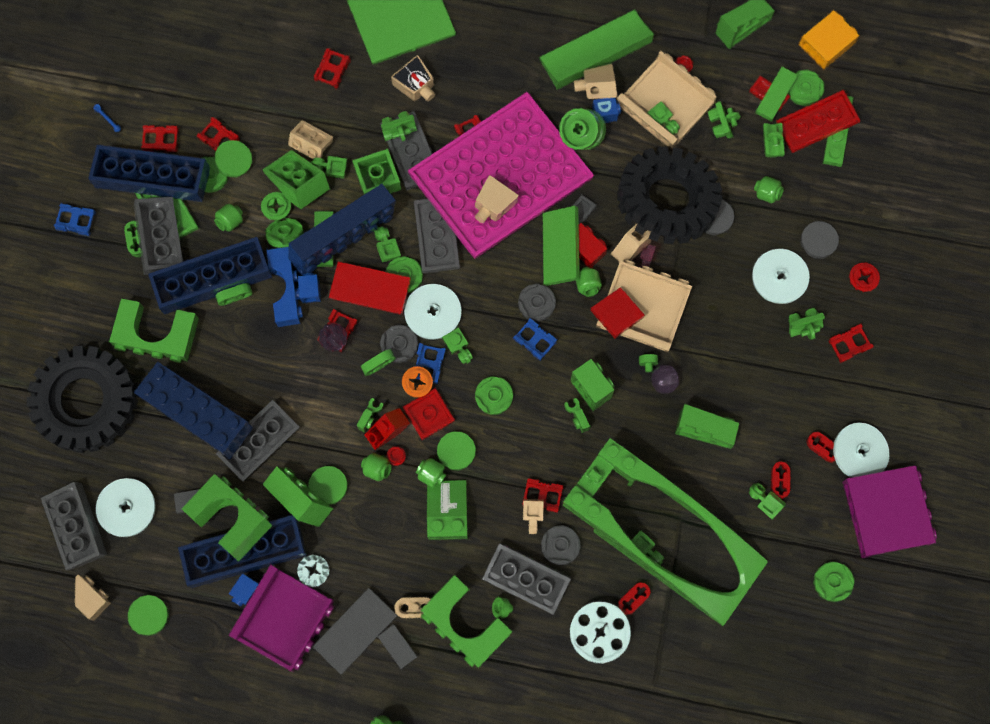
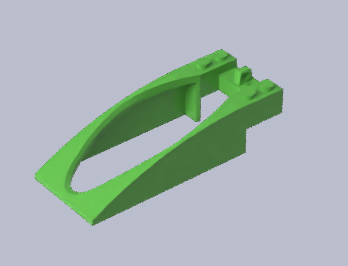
M611 438L563 502L565 508L593 527L595 534L721 626L725 625L768 563L756 550L698 502ZM612 470L629 481L627 486H632L635 480L655 486L707 523L721 539L735 562L740 579L738 588L733 592L721 593L698 586L671 573L643 553L622 531L610 511L593 499V496Z

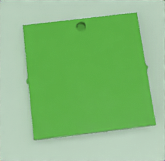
M347 0L372 64L415 51L418 48L456 35L442 0Z

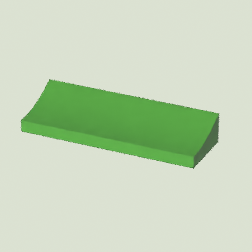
M633 10L541 56L540 61L558 90L584 77L585 70L607 65L651 43L654 34L644 24L636 11Z

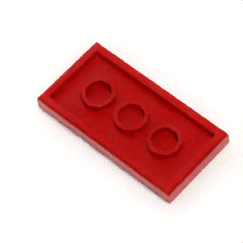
M842 90L776 120V124L782 123L783 138L791 153H794L860 123V118L845 91Z
M338 262L329 299L402 315L411 278Z

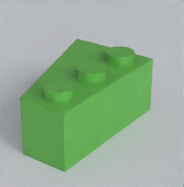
M749 0L747 3L720 17L716 34L730 49L770 21L774 10L765 0Z
M684 404L679 414L675 434L731 449L735 443L739 423L735 422L732 418L720 417Z
M276 466L263 485L298 521L320 527L333 508L309 489L302 480L294 476L295 473L291 469Z

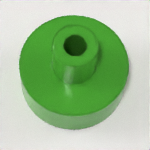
M646 354L639 356V365L645 366V372H653V366L658 365V355Z
M498 597L494 600L492 612L496 618H506L513 611V606L510 605L507 598Z

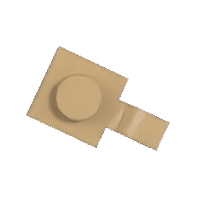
M524 499L523 520H529V534H537V521H543L544 500Z

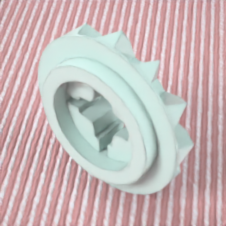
M318 555L304 557L298 566V577L307 586H319L328 578V563ZM316 565V570L321 574H312L310 576V571L306 566L313 567Z

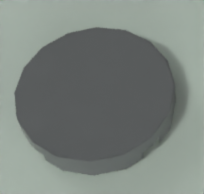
M722 200L720 209L711 227L706 232L707 234L719 235L731 228L734 221V211L726 201Z
M816 221L804 228L800 237V244L809 256L823 259L835 252L839 244V236L830 224Z
M540 284L528 285L520 293L518 300L519 310L527 319L531 318L538 322L550 317L555 310L556 299L554 293L547 286Z
M391 326L381 336V351L391 349L396 358L393 362H407L417 352V336L407 326Z
M563 525L554 526L543 535L541 542L542 553L553 564L567 565L578 556L580 539L571 528Z

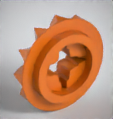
M411 367L402 377V387L412 397H422L432 388V376L423 367ZM418 374H420V381L425 383V385H418L416 390H414V383L409 381V379H416Z

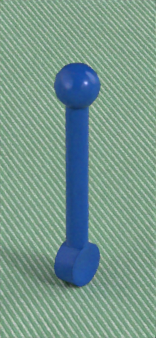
M96 104L94 110L99 112L114 127L115 132H120L121 127L116 125L102 111V107L99 104Z

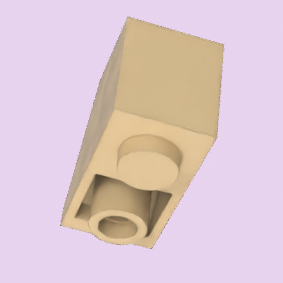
M636 225L633 226L624 235L611 255L619 262H624L625 259L632 261L651 243V239H648L651 232L647 230L641 235L635 231Z
M78 574L75 577V606L89 620L95 621L111 604L107 600L109 596L102 589L97 590L93 586L95 582L86 575L84 577Z

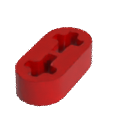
M820 432L812 433L807 438V446L827 462H836L834 456H829L830 452L828 451L833 449L834 442ZM818 437L821 445H813V439Z
M782 461L774 464L771 469V491L780 499L786 498L790 493V467ZM779 466L782 467V470H785L782 474V479H779V472H776ZM779 482H782V489H785L782 495H779V492L776 491L779 487Z
M645 583L636 584L620 599L618 608L625 615L632 614L650 596L649 586ZM637 587L640 589L645 588V597L642 595L637 599L634 597L638 592ZM632 599L634 602L630 605L631 611L628 609L624 611L622 609L624 606L622 602L625 601L627 603Z

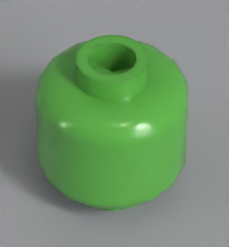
M768 176L763 177L761 181L758 180L754 187V191H757V198L769 203H774L776 200L779 201L784 190L780 180Z
M226 204L215 213L214 222L222 231H233L243 221L242 210L237 205Z
M589 267L581 269L579 272L580 280H576L579 293L587 297L596 295L602 287L598 271Z
M371 453L361 463L364 476L376 481L386 479L392 468L388 458L376 453Z
M428 458L426 461L423 459L416 471L418 480L430 487H434L437 483L441 485L446 476L443 473L444 465L432 458Z

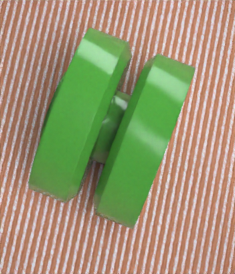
M584 108L573 109L567 112L559 125L560 136L568 147L575 150L593 149L603 141L606 134V124L603 117L597 111Z

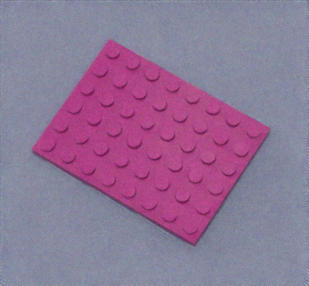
M528 92L408 170V174L474 259L594 177L593 173L573 148L568 147L562 141L560 132ZM491 175L518 194L519 197L516 205L498 221L488 217L484 223H480L475 218L479 211L475 207V202L488 176Z

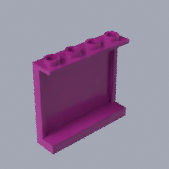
M916 466L848 478L843 481L861 558L924 545L929 546L936 543L937 534L931 526L930 520L932 516L929 508L926 507L925 501L927 497L925 490L921 488L920 482L922 478Z
M270 565L229 636L289 671L294 672L295 669L299 670L303 664L304 659L302 657L304 653L311 650L315 634L319 635L325 625L322 622L325 617H329L335 608L333 606L334 601Z

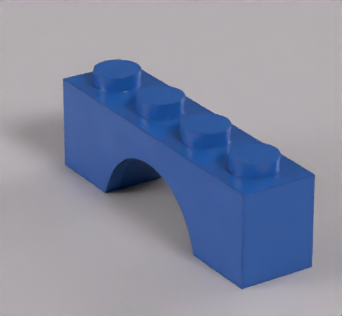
M289 247L266 250L268 268L271 274L280 276L286 282L284 295L273 304L275 323L278 327L301 324L300 318L303 317L302 307L298 306V300L300 299L299 288H296L295 282L298 281L297 270L293 269V264L288 258Z

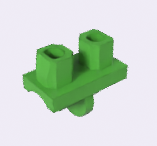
M721 102L715 103L716 108L708 111L711 122L721 120L720 125L713 127L714 135L716 138L727 136L728 139L732 138L733 134L729 123L731 122L732 127L737 126L736 120L740 118V113L733 112V109L729 108L726 115Z
M407 111L402 112L398 115L399 119L393 121L390 117L383 118L381 128L385 141L400 137L403 142L406 141L404 135L417 131L413 114L409 115Z
M764 123L765 157L784 156L782 123Z
M811 308L805 312L806 317L802 319L797 313L789 315L790 336L794 337L801 334V337L808 336L810 340L815 339V333L820 332V328L824 326L823 319H825L823 312L818 313L815 308Z

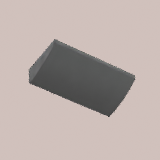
M173 197L135 199L133 206L144 275L183 262Z
M274 400L266 405L249 422L253 429L231 459L220 452L216 453L243 482L300 428Z
M73 482L41 498L67 571L107 555L82 483Z
M500 542L482 579L554 615L572 577Z

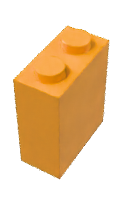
M832 11L802 36L799 45L825 69L852 47L859 35L856 29L850 27L840 14Z

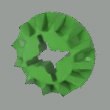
M270 193L261 203L262 213L269 220L285 219L288 213H290L291 203L283 193ZM275 201H277L278 205L281 206L280 208H278L277 213L275 212L274 208H272L275 206Z

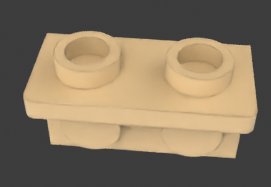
M301 120L290 132L288 145L310 158L322 159L323 152L333 141V136Z

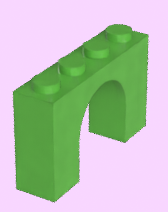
M121 299L109 341L114 346V349L123 352L126 349L133 350V353L138 355L147 353L157 359L167 357L177 363H181V361L188 362L199 320L195 313L176 310L172 329L167 337L158 342H146L139 336V324L144 307L140 302Z
M214 474L186 503L182 510L202 528L221 508L237 506L239 514L235 525L218 543L235 559L240 561L272 525L267 521L269 516L261 509L256 511L254 509L256 505L249 498L244 500L242 498L244 494L236 487L232 490L230 488L232 484L225 477L220 479Z
M453 575L420 609L423 613L421 617L428 624L432 622L437 627L435 631L443 639L447 636L452 641L449 645L457 653L461 650L466 655L464 660L471 667L476 665L479 668L512 631L499 618H495L476 637L463 638L457 635L450 625V611L469 589Z

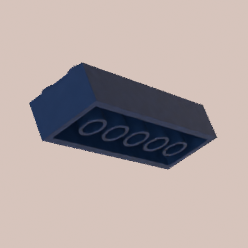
M97 145L88 179L95 188L203 202L210 166L206 159Z
M380 184L289 243V260L301 275L306 272H313L317 265L322 262H328L337 252L342 253L352 242L357 243L366 233L370 234L380 224L388 223L393 218L396 200L385 186Z
M258 237L148 274L159 309L164 315L214 298L218 292L245 283L252 285L272 278Z
M158 361L134 392L143 401L229 459L232 458L253 429L246 420Z
M291 515L270 521L269 523L272 526L240 561L235 559L218 543L226 534L178 547L187 586L195 588L266 568L270 565L273 566L307 556L298 520Z

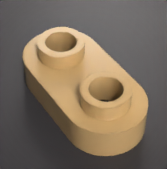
M426 597L401 598L395 604V612L401 618H422L421 605L426 604L430 599ZM401 605H408V611H401Z

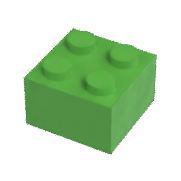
M388 149L353 160L354 169L364 195L380 184H383L390 194L401 190L400 181Z
M590 359L572 372L570 381L591 410L594 411L612 399L614 384L601 373L603 372L601 366Z

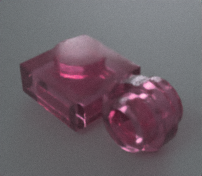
M648 245V248H643L640 256L643 262L642 265L637 267H649L656 249L655 246Z

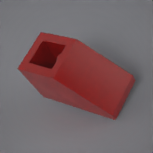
M580 223L579 259L587 267L592 268L606 255L607 245L602 239H597L593 235L590 227Z
M398 408L385 413L364 435L374 450H377L398 436L410 422L401 409Z

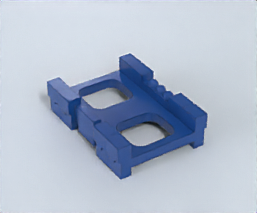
M60 203L54 227L59 231L67 232L68 230L69 232H78L80 235L90 236L89 231L96 211ZM62 212L72 213L69 223L60 222ZM81 215L90 217L88 226L78 225Z
M529 318L528 322L513 339L521 346L524 345L533 356L541 361L557 343V339L550 333L546 334V331L541 330V327L538 328L539 324ZM527 327L535 332V335L529 341L521 337V333ZM541 339H544L550 345L543 353L535 348Z
M419 343L417 351L419 357L417 358L416 366L433 369V383L437 384L446 349ZM427 349L438 352L435 361L424 358Z

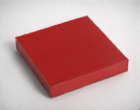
M621 287L591 307L590 310L614 339L645 316Z
M436 388L402 407L422 441L455 422L454 417Z

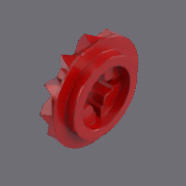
M869 263L856 264L849 274L850 284L855 287V290H860L863 293L871 292L880 281L878 270ZM861 274H863L864 276H869L866 282L864 280L858 281V279L861 277Z

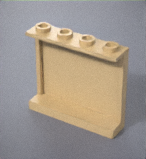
M660 51L658 58L625 94L621 93L618 96L617 103L620 104V108L669 149L673 150V147L685 137L715 104L717 96L711 88L703 86L696 76L692 77L687 73L684 66L677 65L669 54H664ZM659 102H662L673 114L670 121L675 120L680 127L678 132L671 134L664 128L665 124L661 126L647 112Z
M630 260L620 261L608 295L621 287L645 315L642 320L620 336L669 352L692 286L689 285L690 282L683 279L676 281L671 279V275L663 272L659 275L654 273L652 268L642 266V268L637 267ZM598 320L596 327L608 331Z

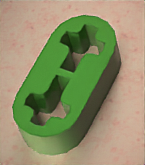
M130 221L126 224L124 230L127 249L132 256L141 257L140 247L138 251L133 249L135 248L136 241L139 245L137 230L135 231V237L131 232L132 227H136V221Z
M245 283L218 292L215 297L218 305L223 306L251 296L252 290L250 284Z
M388 349L362 364L361 369L364 375L368 376L387 366L396 358L392 350Z

